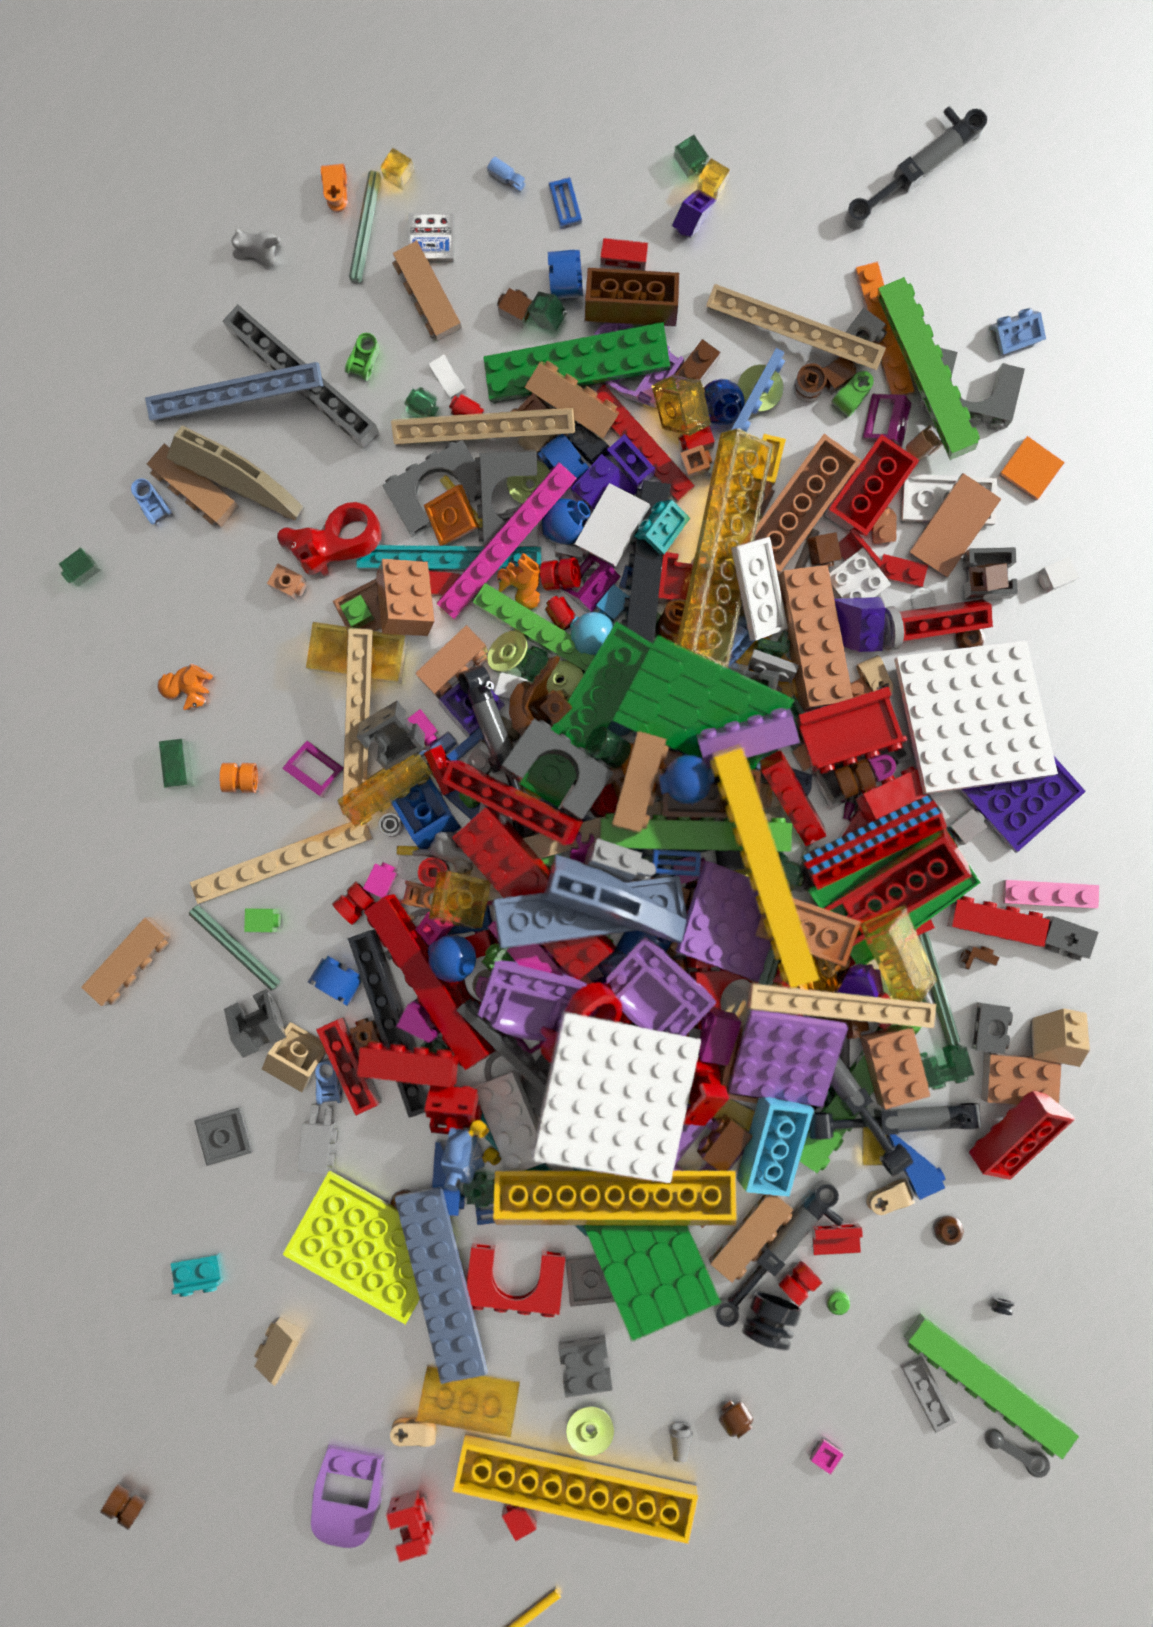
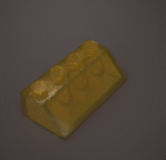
M417 752L386 771L382 768L337 801L342 812L355 827L359 824L363 826L372 819L373 814L388 809L392 805L390 802L397 797L401 799L408 795L411 791L410 788L414 785L425 783L430 778L429 775L432 774V771Z
M905 905L861 923L860 926L892 998L894 1000L921 1002L937 982V978Z
M427 1365L416 1421L511 1438L520 1381L484 1375L441 1384L437 1367Z

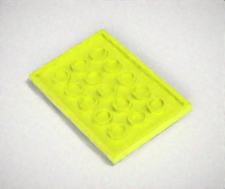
M329 1171L282 1255L406 1325L420 1297L398 1209L334 1172Z

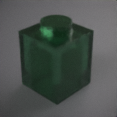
M695 135L690 136L675 146L674 158L688 179L694 175H701L707 169L709 156Z
M539 291L527 309L539 328L557 331L568 313L556 295Z
M81 547L59 563L63 569L61 575L69 584L73 582L77 586H81L101 570L89 553Z

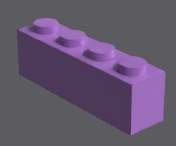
M784 708L776 709L769 715L752 716L748 718V721L740 723L730 722L723 728L716 730L715 728L705 729L701 734L697 735L707 768L712 767L710 760L714 759L713 752L737 744H741L747 758L799 743L790 709L785 710Z

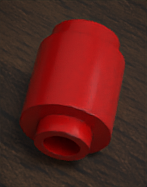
M463 394L459 397L455 395L449 405V408L452 409L451 415L484 414L485 411L479 403Z
M554 596L546 602L547 607L545 611L555 626L565 631L570 628L576 614L564 597Z

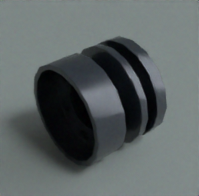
M760 1291L754 1292L750 1309L758 1314V1316H746L745 1320L749 1324L743 1325L742 1333L765 1347L789 1350L791 1342L788 1339H792L794 1333L785 1326H797L802 1309L781 1297Z

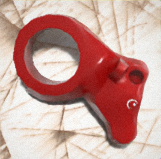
M350 502L334 509L329 514L321 530L309 527L296 530L285 527L279 530L277 539L279 545L292 555L308 575H315L321 571L322 575L326 577L329 576L327 566L329 562L357 559L370 554L381 540V526L378 517L367 505ZM362 521L367 523L365 530L357 537L351 539L338 537L341 529L351 522Z
M590 983L582 987L571 997L565 1013L588 1017L596 1007L601 1005L597 1014L592 1018L618 1023L622 1015V1003L610 988L601 983ZM542 1026L540 1032L546 1038V1041L541 1045L540 1052L552 1064L559 1031Z

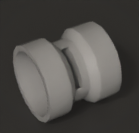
M387 813L380 818L378 827L384 835L396 837L402 833L404 824L398 815Z

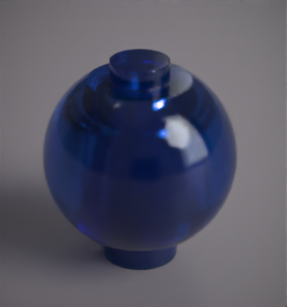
M715 379L709 382L702 389L699 396V409L702 416L709 423L717 426H726L735 422L745 405V398L741 388L729 379Z

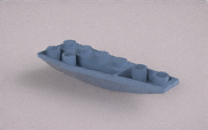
M555 855L543 900L677 943L682 942L686 919L602 869Z

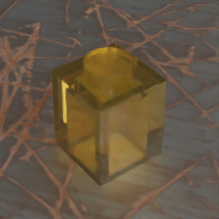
M393 147L380 166L383 178L402 190L414 173L412 159Z
M710 158L699 176L697 189L717 200L728 182L730 169Z

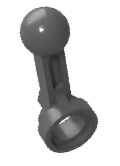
M991 1429L986 1433L985 1442L990 1448H1000L1023 1462L1028 1473L1033 1477L1042 1478L1048 1474L1050 1462L1043 1453H1026L1005 1440L1003 1434L997 1429ZM1036 1458L1042 1459L1045 1463V1468L1041 1472H1035L1031 1468L1032 1460Z

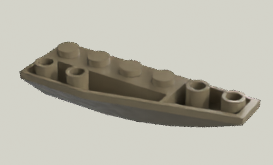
M183 425L174 435L166 457L167 459L179 466H184L194 471L199 476L216 482L222 487H227L237 492L240 496L249 498L265 508H270L285 518H290L294 521L297 519L303 506L285 488L253 463L229 448Z

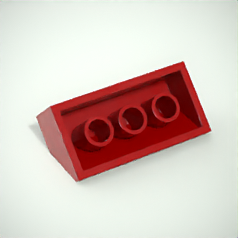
M881 434L830 506L825 516L843 529L851 531L854 528L860 535L867 536L920 460Z
M1031 1091L1024 1095L1022 1101L1016 1107L1010 1109L999 1123L993 1125L987 1135L976 1141L969 1154L982 1174L1011 1180L1064 1131L1075 1118L1047 1094Z

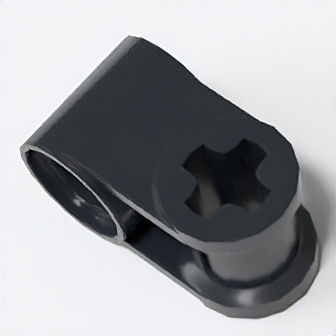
M575 424V432L569 433L568 440L589 464L592 465L601 454L605 457L607 456V449L610 446L582 424ZM575 434H583V440L581 438L576 440Z

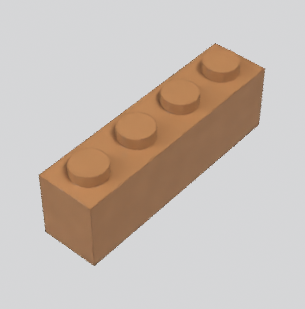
M416 240L394 252L395 261L392 264L398 275L403 274L406 280L403 285L408 295H414L417 301L414 303L418 314L420 316L424 315L428 321L424 325L429 335H435L439 341L462 328L461 323L418 241Z
M541 361L525 388L557 409L573 408L574 420L604 438L619 414L616 410L617 406L607 399L604 402L596 397L598 394L587 386L585 389L577 385V379L569 374L563 376L557 372L558 367L551 362L546 361V363H543Z
M164 443L147 462V465L152 470L150 474L159 482L165 480L169 484L167 488L177 497L180 494L187 499L185 503L194 511L200 509L204 513L202 517L212 526L217 523L222 528L239 506L206 477L199 476L194 471L184 466H179L167 459L170 447Z
M638 731L612 822L613 827L638 834L641 832V829L646 830L650 817L646 815L648 805L653 806L656 792H652L654 782L659 783V775L662 773V769L658 768L661 759L665 760L669 746H665L666 739Z
M145 917L81 988L100 1006L113 1005L121 997L119 992L124 987L128 988L137 979L135 975L140 969L145 970L153 962L151 957L156 952L160 953L169 944L167 940L171 935L151 917Z
M763 1194L709 1258L710 1265L731 1283L735 1279L740 1280L746 1273L747 1269L745 1267L749 1262H755L762 1253L760 1249L765 1243L769 1244L774 1240L777 1235L776 1230L780 1225L784 1226L792 1218V1207L778 1195Z

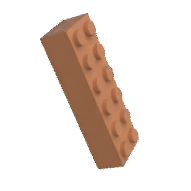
M823 434L744 544L770 537L778 576L862 460L826 434Z
M828 565L782 571L778 575V581L788 629L785 631L792 663L799 665L794 679L800 711H813L853 698Z

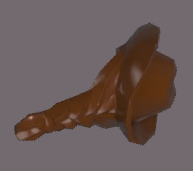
M558 655L548 659L547 665L540 671V674L535 676V680L532 683L523 681L517 684L510 695V719L513 728L521 736H523L534 719L538 722L542 720L550 725V718L540 706L545 702L544 698L549 693L547 681L559 663L560 657Z

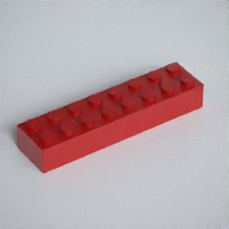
M487 806L452 837L503 898L546 892L551 870L502 813ZM606 935L543 943L545 948L568 975L577 980H580L616 948Z

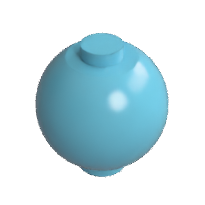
M598 612L586 613L581 617L577 616L570 625V635L575 643V648L581 654L586 653L596 656L614 623L606 615Z

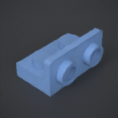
M1032 308L1020 310L1018 315L1014 317L1004 316L996 320L997 323L990 325L991 330L996 332L1000 354H1006L1046 339L1041 312L1034 311Z

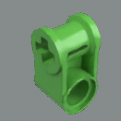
M366 332L358 336L352 353L346 362L345 373H354L363 377L365 381L369 380L380 351L379 344L374 335ZM372 342L374 344L370 350H364L363 346L365 343Z
M867 371L858 372L837 393L831 403L846 416L850 417L869 394L874 383L873 376ZM862 382H865V383H866L865 386H864V385H863L862 387H859V386H858V383H860V384H861Z

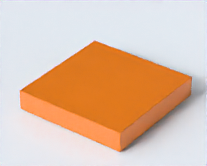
M1027 436L999 475L1037 501L1065 462Z
M462 485L454 486L423 505L440 546H447L479 528Z

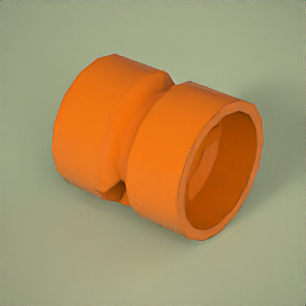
M237 763L221 764V792L236 793L240 789L242 793H256L258 787V768L256 763H242L241 766H238Z

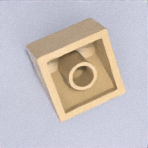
M1063 1008L1034 1017L1031 1020L1033 1058L1076 1067L1082 1065L1090 1051L1087 1013Z
M290 1022L284 1030L286 1038L273 1045L266 1056L262 1070L296 1090L303 1092L314 1076L316 1066L322 1062L326 1055V1051L319 1038Z
M281 1317L276 1323L271 1322L265 1333V1336L268 1337L265 1345L260 1344L254 1355L257 1358L254 1367L274 1386L283 1375L305 1331Z

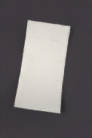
M444 354L429 363L435 376L450 398L466 388L455 374Z

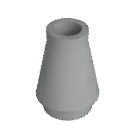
M675 1423L669 1431L673 1460L685 1462L687 1461L693 1432L690 1425Z

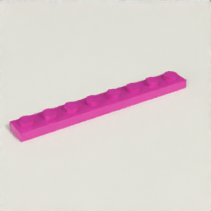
M558 462L436 604L455 619L483 587L484 583L490 579L577 478Z

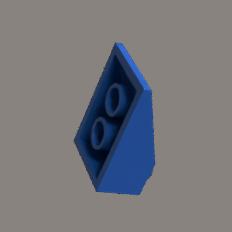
M424 766L384 789L410 837L419 849L430 848L431 843L435 839V834L439 832L454 833L461 828Z

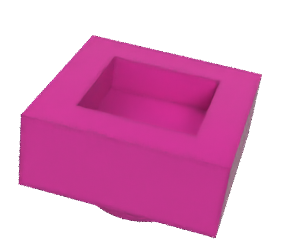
M822 1438L810 1456V1460L831 1475L844 1454Z

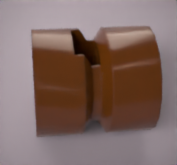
M813 363L801 367L793 385V391L797 399L809 403L819 398L827 381V375L823 367Z
M670 601L655 626L657 637L660 636L673 643L680 642L694 618L691 607L682 601Z
M867 759L853 763L852 768L844 766L834 770L845 799L857 795L860 789L865 792L877 787Z
M117 1484L100 1513L109 1519L117 1518V1524L129 1530L146 1501L137 1495L130 1496L129 1490Z

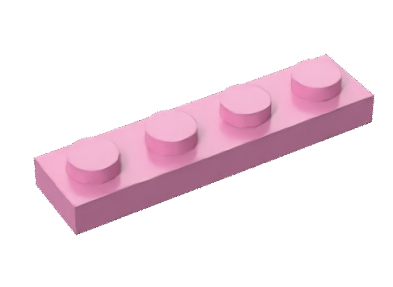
M1004 880L1003 903L1098 908L1099 885Z

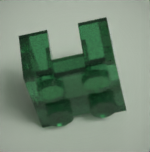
M956 1044L942 1047L946 1064L938 1066L935 1055L928 1057L927 1052L920 1053L928 1088L931 1087L932 1090L946 1087L945 1082L954 1081L955 1084L966 1082L969 1080V1076L975 1075L967 1047Z

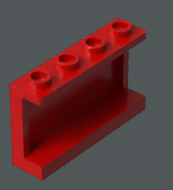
M889 687L798 715L796 722L814 772L828 773L835 770L834 766L843 763L844 766H850L857 762L858 758L866 757L868 760L879 756L880 751L888 749L890 753L903 748L902 744L907 741V738L901 733L889 699L892 696Z

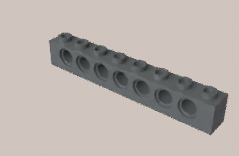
M238 304L223 320L227 330L274 371L306 364ZM322 378L323 387L299 391L301 395L363 449L379 433L376 424L325 379Z

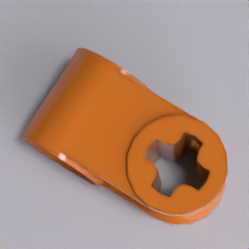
M345 165L321 166L323 194L327 200L328 207L334 212L343 211L348 202Z

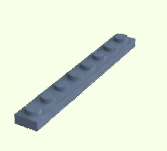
M313 362L145 397L149 421H157L323 387L319 363Z

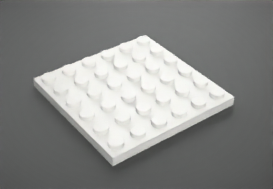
M1027 640L898 656L894 659L923 795L1051 777L1058 774Z
M563 1012L531 1158L537 1161L670 1183L701 1040Z

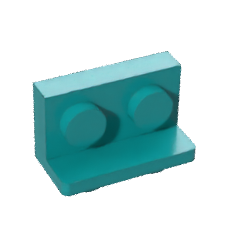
M672 499L658 501L652 507L651 515L638 526L639 531L635 535L638 540L645 539L659 554L666 553L691 519Z
M219 1253L170 1263L174 1288L171 1289L172 1295L179 1294V1297H185L194 1294V1291L203 1290V1293L213 1292L223 1282Z

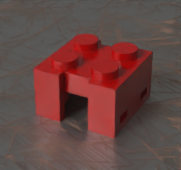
M666 552L663 554L658 603L668 604L670 601L677 600L686 602L691 608L701 609L705 603L710 558L695 556L690 564L677 562L679 554Z
M697 1057L688 1098L691 1106L686 1109L683 1124L705 1126L730 1099L726 1087L720 1083L721 1074L716 1063L701 1061Z
M430 1085L424 1111L426 1117L430 1118L429 1128L431 1133L449 1135L450 1128L464 1130V1127L471 1128L474 1121H481L482 1108L480 1104H477L479 1098L477 1089L469 1086L449 1088ZM439 1125H443V1126H447V1127H446V1128H441V1127H438V1126H439Z
M419 1490L392 1497L386 1513L390 1530L408 1525V1527L400 1529L402 1543L395 1545L399 1562L426 1555L429 1545L432 1544L431 1536L434 1535L431 1520L426 1521L424 1512H427V1504L425 1498L420 1497Z

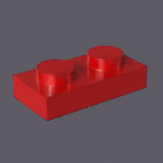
M886 554L882 555L881 561L884 564L879 569L889 581L919 589L923 588L928 565Z

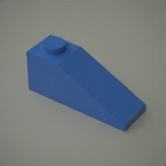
M896 1134L887 1135L893 1147L899 1143L902 1144L913 1159L914 1163L906 1168L904 1173L914 1195L919 1200L945 1189L943 1181L946 1179L940 1167L936 1168V1166Z
M437 1139L434 1151L432 1188L442 1186L449 1215L458 1216L460 1209L465 1207V1195H461V1185L457 1191L445 1188L444 1185L447 1177L441 1167L445 1146L442 1139Z

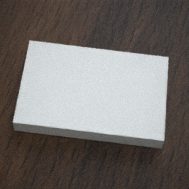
M609 483L576 540L575 545L616 567L650 508V504Z

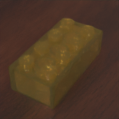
M313 622L306 668L315 672L347 676L348 628L352 627ZM372 631L371 680L396 684L402 683L408 638L405 635L382 634L379 631Z

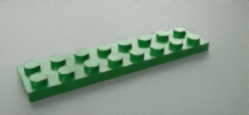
M664 322L483 356L488 396L491 403L532 395L533 392L526 389L525 386L541 361L543 363L549 361L558 367L557 372L563 376L569 374L577 379L578 386L671 370Z
M616 621L569 698L568 703L572 706V709L558 723H554L551 730L557 735L561 733L571 740L572 745L577 748L582 747L592 754L618 711L653 643ZM548 754L534 762L519 784L559 807L576 780V772L571 762L565 757L557 754Z

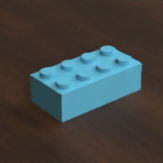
M764 1096L763 1098H758L749 1131L753 1137L745 1146L736 1178L746 1192L790 1196L814 1111L810 1105Z

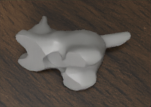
M236 229L231 239L232 245L236 249L232 253L233 257L238 260L254 257L260 262V265L269 268L276 262L274 252L281 239L268 231L255 234Z
M439 832L435 834V839L429 849H418L412 853L413 856H434L451 862L456 869V877L473 869V862L453 840L452 837L455 835L453 832Z

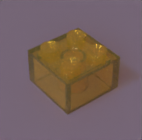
M671 375L651 385L662 429L690 436L711 425L710 412L706 404L705 390L701 380Z
M451 871L438 872L428 919L470 929L482 928L491 883L488 880Z

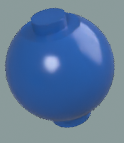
M567 498L559 499L541 519L543 535L556 544L570 545L575 543L584 528L583 525L590 516L588 506L583 501L576 502Z
M689 755L675 759L667 767L666 773L659 775L662 794L669 793L674 800L684 804H693L704 799L710 792V783H715L713 769H707V764L702 759Z
M447 935L429 946V966L434 975L445 982H459L466 979L473 972L476 965V952L472 944L464 937Z

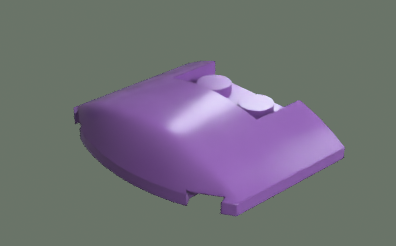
M644 937L606 978L607 983H611L612 991L622 1003V1011L641 1028L685 1036L716 1004L714 998L700 983L698 984L664 953L662 948L647 937Z
M495 961L478 1015L481 1018L484 1015L491 1022V1026L511 1036L527 1040L546 1041V1038L540 1032L542 1026L559 1031L562 1014L565 1012L571 997L587 984L565 974L560 976L520 966L517 962Z

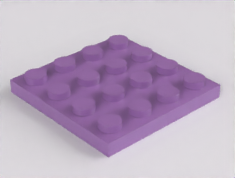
M704 861L686 917L682 942L678 943L676 952L759 982L771 943L769 940L755 936L762 915L755 896L760 894L758 890L753 891L749 877L710 861Z
M751 1009L729 1084V1092L761 1098L763 1096L823 1107L846 1035V1023Z

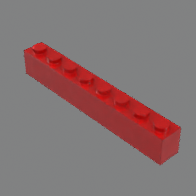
M396 895L384 896L366 909L364 913L367 916V922L376 930L381 944L392 955L393 963L401 969L406 983L415 991L418 1002L429 1013L432 1024L438 1027L443 1035L444 1043L452 1049L455 1055H459L458 1064L464 1070H467L494 1053L495 1049L457 1011L464 1001L453 984L439 979L432 972L429 966V947L416 931L417 928Z

